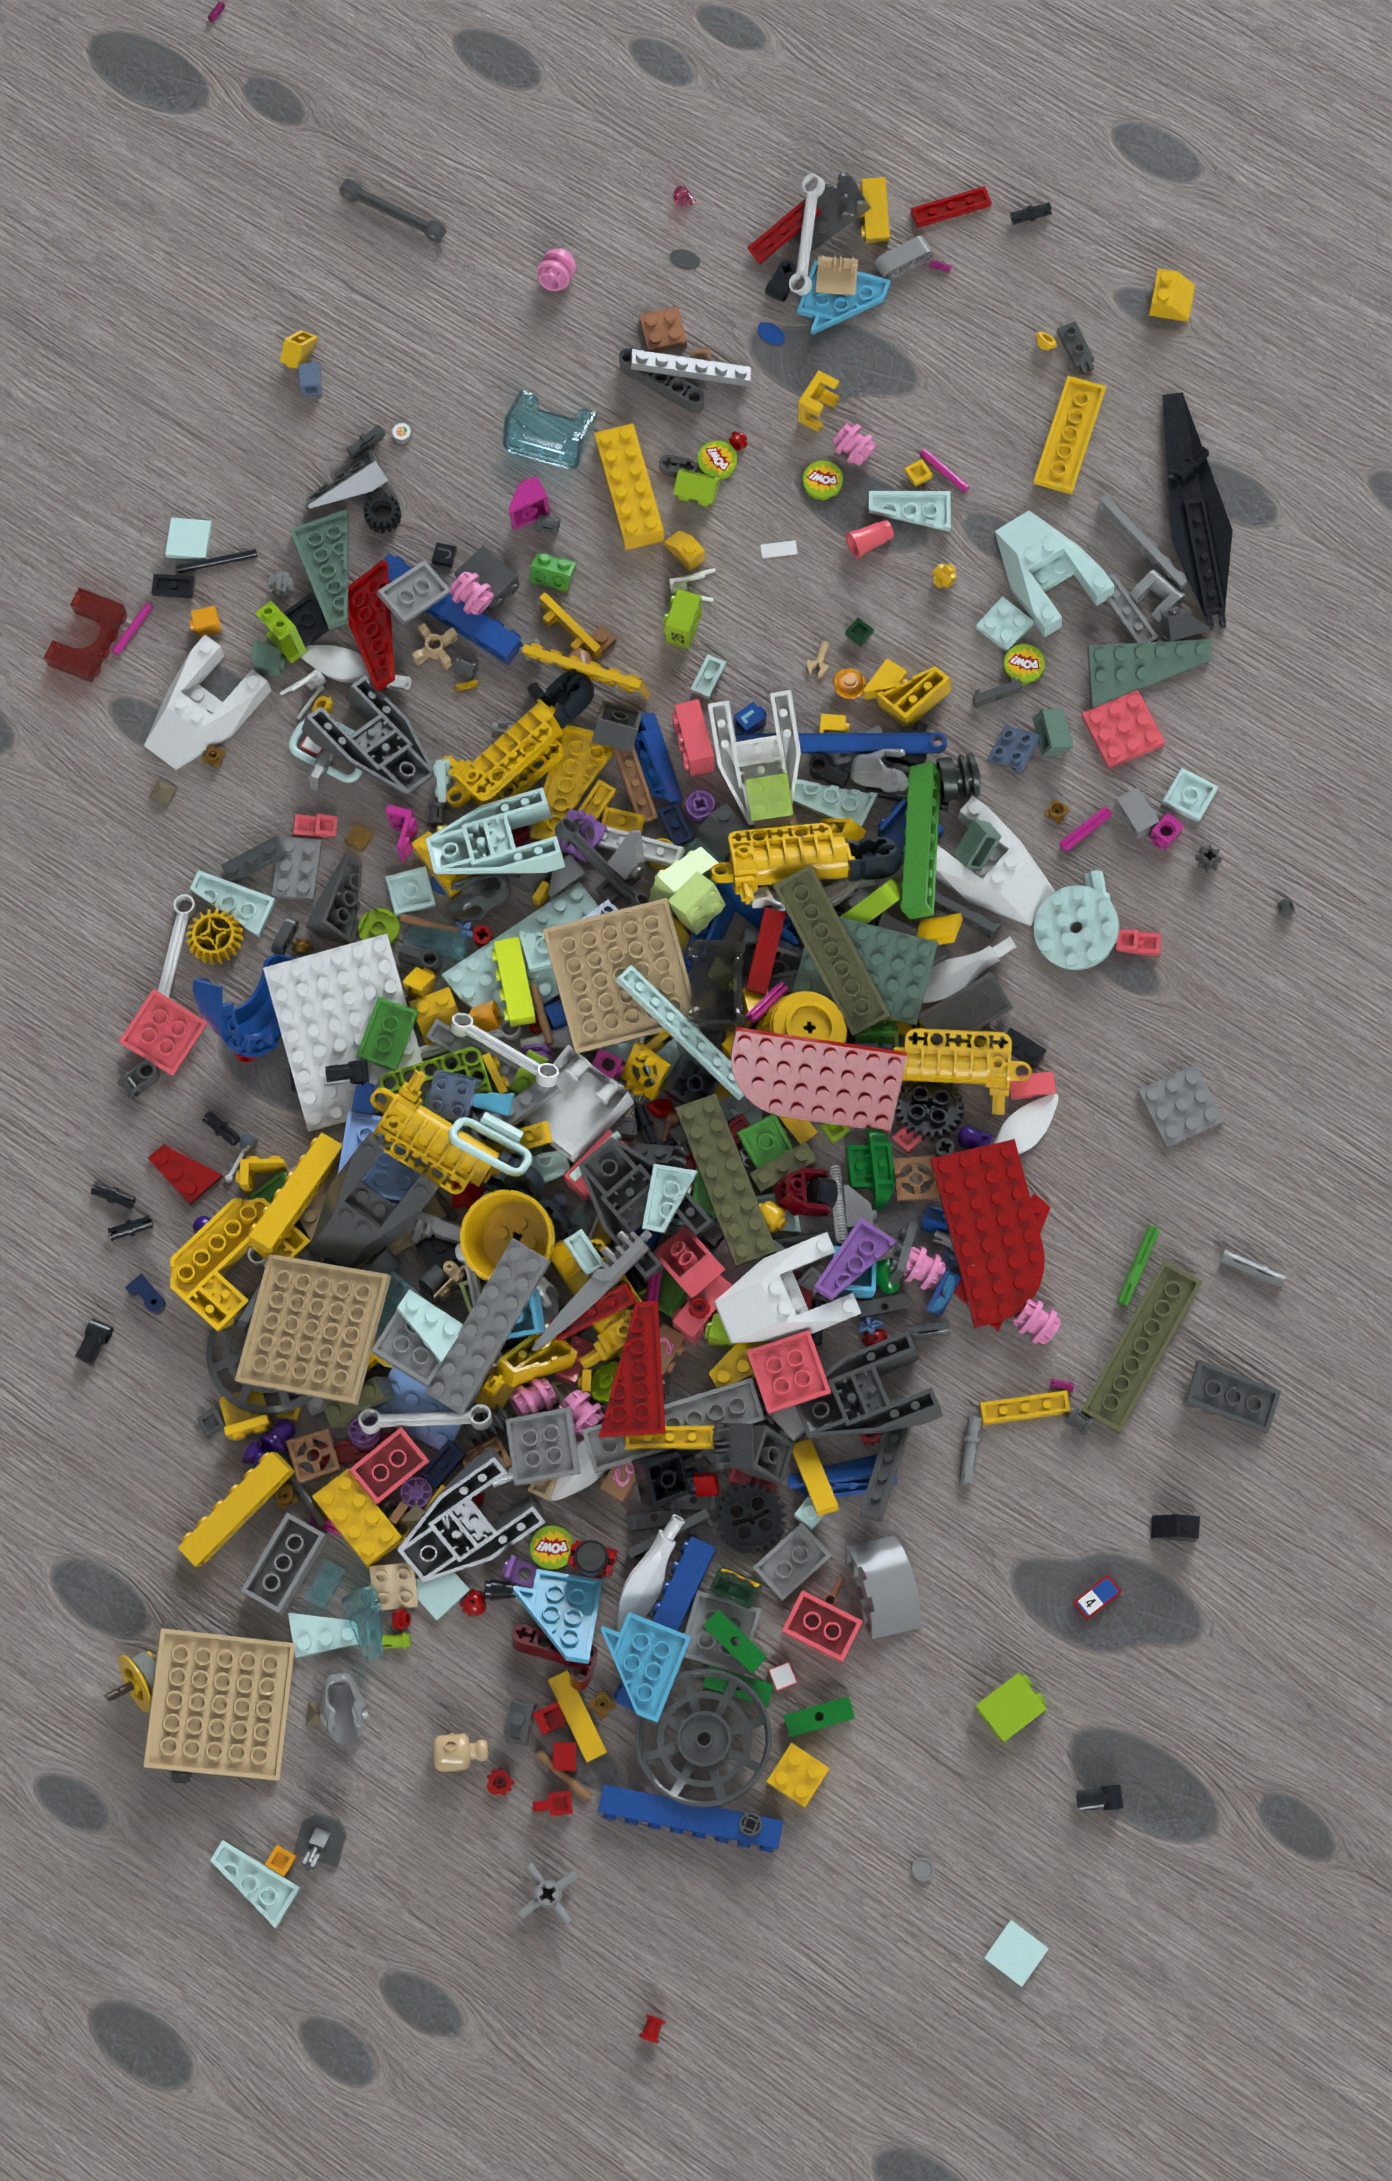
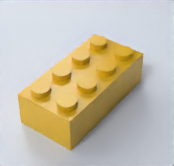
M348 1469L312 1496L315 1504L368 1570L369 1566L377 1564L403 1541L400 1533Z

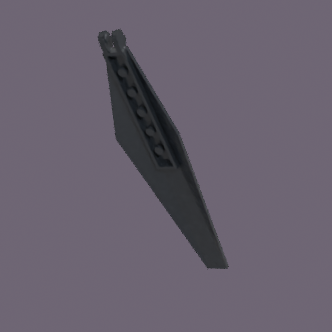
M1183 392L1165 394L1162 396L1171 540L1203 615L1206 616V625L1209 626L1210 630H1213L1214 622L1212 615H1218L1220 628H1226L1225 607L1233 530L1207 458L1198 466L1199 469L1193 471L1184 482H1180L1174 476V472L1185 463V459L1190 458L1202 447Z

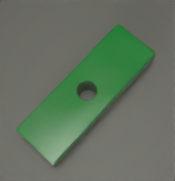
M719 1609L703 1625L751 1674L767 1659V1656ZM733 1638H737L740 1641L737 1646L731 1644Z
M709 1665L708 1669L724 1671L744 1681L757 1693L764 1706L768 1707L774 1684ZM705 1677L702 1687L724 1694L729 1682L722 1679ZM735 1690L733 1697L754 1703L743 1690Z
M849 1696L783 1715L790 1738L855 1719ZM817 1713H821L824 1718L822 1721H817L815 1719V1715Z

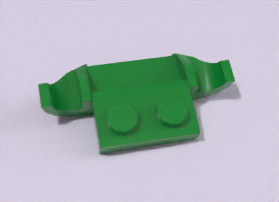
M866 1127V1129L863 1128L867 1135L865 1145H847L845 1147L848 1182L852 1189H870V1193H873L874 1196L872 1210L883 1209L889 1201L896 1184L891 1142L888 1141L881 1129Z

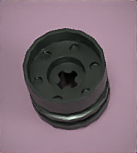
M973 753L966 755V763L963 755H958V765L954 764L951 756L937 758L936 766L941 772L940 793L943 801L957 800L958 790L960 789L965 798H969V788L974 797L980 795V771Z

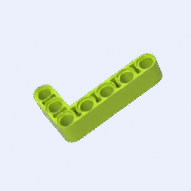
M892 877L841 917L865 924L869 923L902 898L900 883L895 877Z
M468 1047L382 1075L379 1081L380 1087L385 1088L387 1079H395V1086L388 1090L396 1094L406 1082L405 1077L407 1073L417 1070L419 1072L422 1071L427 1076V1067L433 1065L436 1066L437 1071L444 1070L457 1074L466 1072L469 1077L482 1073L484 1074V1080L482 1081L481 1088L476 1089L475 1092L480 1094L494 1093L482 1055L474 1047ZM473 1052L478 1054L476 1062H467L468 1054ZM455 1059L457 1060L456 1068L452 1070L447 1069L446 1064L448 1060ZM427 1076L422 1085L431 1083L433 1076Z

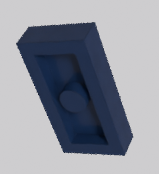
M677 802L658 809L659 817L670 841L674 845L682 846L693 841V836Z
M448 1440L423 1469L421 1474L435 1488H439L466 1457V1454L452 1440Z

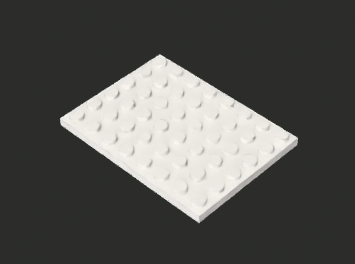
M387 934L263 968L308 1132L345 1123L348 1111L353 1112L352 1105L356 1085L361 1086V1084L343 1083L327 1085L325 1066L348 1064L351 1061L363 1060L357 1058L356 1055L378 996L408 1007ZM414 1028L398 1069L423 1062ZM367 1061L370 1081L368 1083L374 1084V1088H381L379 1084L382 1075L393 1070ZM414 1072L406 1074V1082H409ZM387 1079L385 1088L392 1089L396 1084L395 1079ZM429 1083L422 1085L419 1089L422 1092L419 1098L422 1100L426 1097V1093L431 1090ZM378 1093L377 1102L381 1104L386 1103V1096ZM376 1109L375 1114L381 1113V1111Z

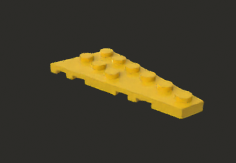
M531 643V645L524 644L522 653L527 657L549 665H553V662L557 663L556 666L568 672L575 669L577 672L584 673L590 680L610 687L617 685L620 690L629 694L634 693V691L641 694V698L649 700L651 692L645 686L644 681L640 680L641 677L629 673L628 676H625L618 669L609 667V670L601 668L602 665L590 661L587 664L581 662L582 659L577 656L570 655L568 658L562 656L563 653L551 649L549 652L543 650V646Z
M567 725L562 729L564 734L557 740L563 746L565 755L548 771L543 788L552 818L534 823L530 840L538 842L554 837L556 834L555 826L565 818L570 808L575 810L614 754L611 746H602L592 741L594 731Z

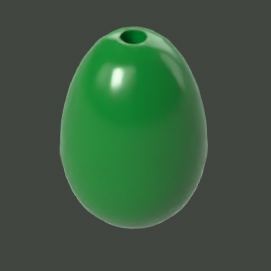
M892 1258L877 1261L876 1282L887 1294L897 1292L900 1286V1280L897 1284L888 1281L891 1273L888 1271Z

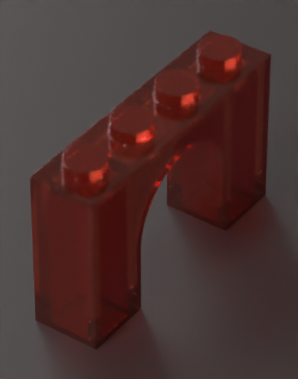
M78 588L70 606L75 614L93 620L100 625L99 636L94 643L84 648H73L52 640L44 659L47 665L52 668L93 682L94 678L100 674L103 660L109 656L112 642H115L118 638V630L121 624L126 622L127 611L124 605L119 602Z

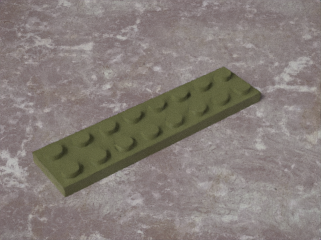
M808 865L775 883L773 887L834 1002L841 1011L852 1036L890 1017L891 1014L813 867Z
M713 1094L676 1107V1114L735 1268L777 1253L717 1095Z
M1166 1261L1162 1262L1085 1402L1081 1413L1120 1434L1203 1281Z

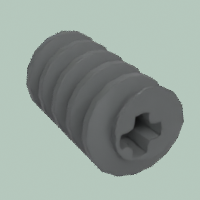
M496 1404V1412L489 1408L493 1420L492 1424L485 1430H477L471 1424H464L474 1446L475 1440L480 1444L483 1443L482 1436L490 1440L491 1431L496 1436L499 1435V1427L504 1432L507 1431L505 1419H510V1416L505 1407L502 1408L499 1404ZM481 1412L480 1420H478L476 1417H473V1420L476 1422L485 1421L488 1418V1416Z

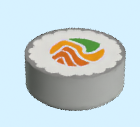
M400 422L393 426L392 437L394 441L404 444L411 440L412 430L407 423Z

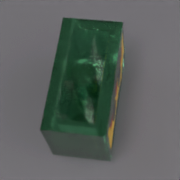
M722 1566L717 1570L709 1591L747 1609H751L756 1605L764 1584Z

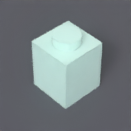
M809 1497L806 1498L794 1514V1518L798 1522L803 1523L810 1531L814 1530L824 1516L817 1517Z

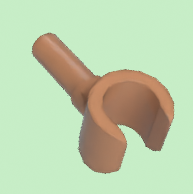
M670 1113L667 1116L666 1129L661 1141H667L672 1125H679L676 1113Z
M839 1577L831 1593L825 1595V1602L827 1597L831 1595L835 1598L832 1605H836L838 1601L837 1594L845 1578Z

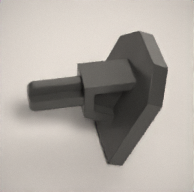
M316 1813L302 1821L294 1854L305 1857L302 1862L305 1870L310 1871V1869H314L317 1862L334 1867L339 1865L347 1835L340 1820Z

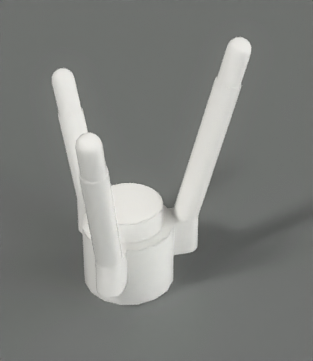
M713 568L683 577L670 578L671 595L676 594L678 589L688 591L687 582L704 578L705 575L714 573L716 569ZM701 596L702 601L713 602L714 600L710 597Z
M315 669L305 678L280 692V695H284L287 692L295 691L305 684L310 690L316 689L297 716L298 720L306 713L319 693L325 689L323 684L326 683V679L319 670Z

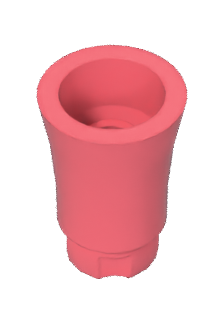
M884 520L847 532L845 537L852 555L859 559L867 552L892 539L894 531L889 521Z

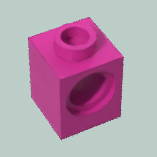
M1167 813L1153 828L1149 838L1156 847L1163 848L1166 851L1182 833L1184 825ZM1166 830L1170 835L1164 836L1160 831Z
M600 1048L592 1063L601 1073L614 1080L617 1076L621 1077L625 1068L623 1059ZM608 1059L615 1062V1067L611 1071H606L603 1067L604 1062Z

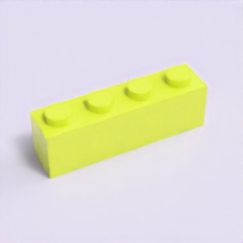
M519 937L494 941L495 949H491L493 962L497 961L498 969H495L497 982L501 981L502 983L499 994L501 1001L506 1002L507 1008H503L505 1021L510 1022V1027L536 1023Z

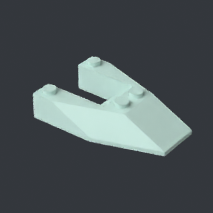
M1027 511L995 531L1010 589L1029 617L1034 620V624L1044 638L1062 627V616L1045 594L1052 587L1074 575L1096 606L1114 594L1115 585L1105 571L1080 546L1031 511Z
M543 787L481 805L426 838L434 874L547 873L566 867L557 836L517 848L514 843L511 830L552 818Z

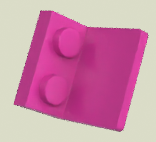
M387 805L385 813L390 827L401 832L397 851L400 860L406 862L407 856L410 857L412 853L413 837L416 838L418 833L416 818H414L413 812L410 809Z

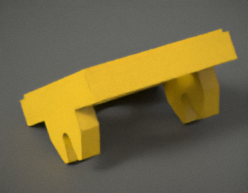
M640 1041L635 1042L621 1075V1078L627 1082L625 1089H633L632 1095L643 1094L651 1101L655 1100L671 1064ZM633 1065L639 1069L641 1075L639 1080L633 1074ZM644 1065H648L650 1067V1076H647L644 1073ZM651 1078L655 1081L654 1085L645 1086L647 1079Z

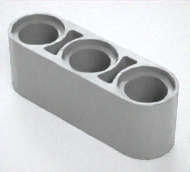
M918 236L882 254L875 260L874 265L884 279L891 280L928 261L934 252L925 238Z

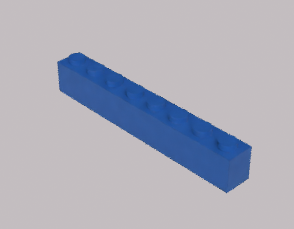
M390 553L384 559L388 562L389 583L414 568V566H408L401 557H394ZM452 594L425 611L449 628L453 627L457 633L507 665L510 664L519 652V648L522 647L521 636L517 632L507 630L500 621L496 619L493 621L484 611L479 615L467 614L463 610L465 603L461 601L456 604L452 600Z
M692 1536L689 1541L685 1540L680 1551L683 1553L680 1562L676 1560L672 1567L671 1573L674 1575L671 1582L666 1581L661 1592L664 1594L661 1603L656 1602L652 1614L655 1615L653 1622L678 1632L716 1552V1547ZM619 1684L614 1693V1697L617 1698L616 1704L635 1712L624 1684Z
M605 1784L603 1785L598 1812L603 1814L602 1818L616 1821V1817L625 1818V1823L638 1825L639 1821L648 1823V1828L660 1830L661 1826L670 1827L669 1832L683 1834L684 1830L693 1832L692 1837L705 1839L706 1835L714 1836V1841L728 1844V1840L738 1841L737 1846L750 1848L751 1844L760 1846L759 1850L773 1853V1849L779 1848L783 1826L782 1820L759 1816L762 1820V1830L758 1835L748 1837L741 1832L739 1826L741 1817L746 1813L718 1807L687 1806L668 1797Z

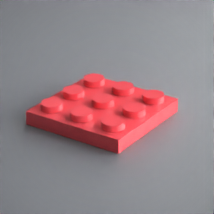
M1139 690L1083 712L1081 715L1108 769L1165 745V741Z
M153 988L119 1040V1043L144 1059L151 1061L155 1066L174 1077L208 1023Z
M810 1330L746 1351L768 1415L831 1394Z

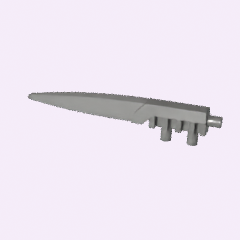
M420 1211L406 1229L407 1231H413L409 1241L418 1244L421 1234L430 1238L432 1233L438 1239L455 1244L461 1243L460 1229L462 1225Z
M646 1229L640 1236L632 1231L629 1237L626 1233L620 1231L617 1234V1238L623 1245L621 1247L618 1245L615 1253L608 1247L602 1250L601 1253L608 1259L600 1264L603 1269H597L588 1282L575 1294L543 1332L532 1350L540 1349L565 1330L615 1285L649 1250L645 1243L653 1234Z

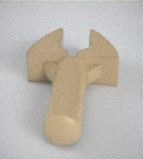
M826 641L821 642L816 659L814 661L807 660V671L810 677L812 670L819 666L820 670L818 679L822 678L829 670V666L823 663L829 643Z

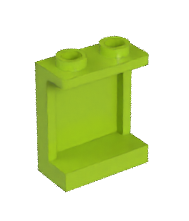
M269 601L255 613L270 630L265 634L267 639L274 647L281 649L283 656L291 664L307 652L296 626L272 601Z
M1019 1672L974 1707L1002 1744L1047 1710L1044 1706L1047 1704L1045 1699L1039 1692L1037 1694L1034 1693L1031 1689L1032 1682L1025 1674L1021 1676Z

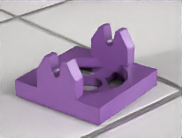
M570 808L565 818H569L574 822L584 821L579 828V832H583L585 834L584 839L596 849L607 830V826L596 821L595 817L590 813L587 815L583 810L577 812ZM589 826L594 831V839L587 837L586 831ZM557 836L562 852L568 855L571 854L572 857L588 863V860L572 843L569 846Z

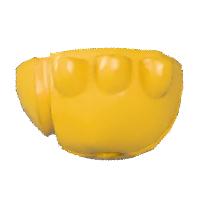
M1045 332L1036 333V343L1039 348L1048 351L1057 347V342L1052 336Z
M320 696L314 702L311 710L314 712L322 706L330 715L333 710L332 698Z

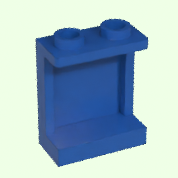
M905 799L900 803L896 802L891 808V814L888 818L884 817L877 826V836L893 840L899 846L903 856V847L906 840L904 829L907 823L905 811L908 806ZM938 824V840L942 837L944 827Z

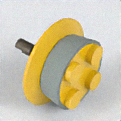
M142 1651L131 1660L126 1655H120L118 1657V1666L125 1684L104 1696L110 1702L129 1692L136 1704L144 1712L149 1713L155 1659L150 1651Z

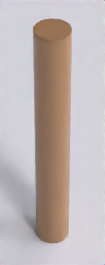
M402 914L400 917L401 922L457 936L461 931L460 927L407 914Z
M531 984L529 989L546 1045L554 1044V1039L537 984Z
M542 1749L535 1755L584 1801L587 1802L592 1796L566 1771H554L553 1759Z

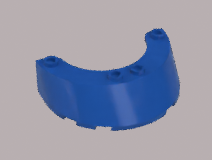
M276 954L265 960L263 968L296 958ZM264 970L251 997L244 1004L234 1008V1003H222L223 986L213 984L207 978L193 980V993L201 1015L233 1052L245 1057H258L270 1052L278 1045V1040L282 1035Z

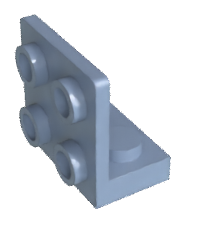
M444 1070L434 1071L427 1109L442 1118L453 1121L463 1117L469 1118L474 1092L476 1089L481 1088L482 1080Z

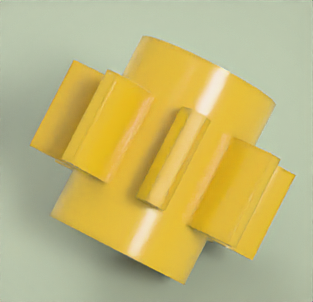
M950 563L947 565L939 564L932 572V576H934L933 583L939 589L941 587L949 588L957 579L955 575L956 568Z

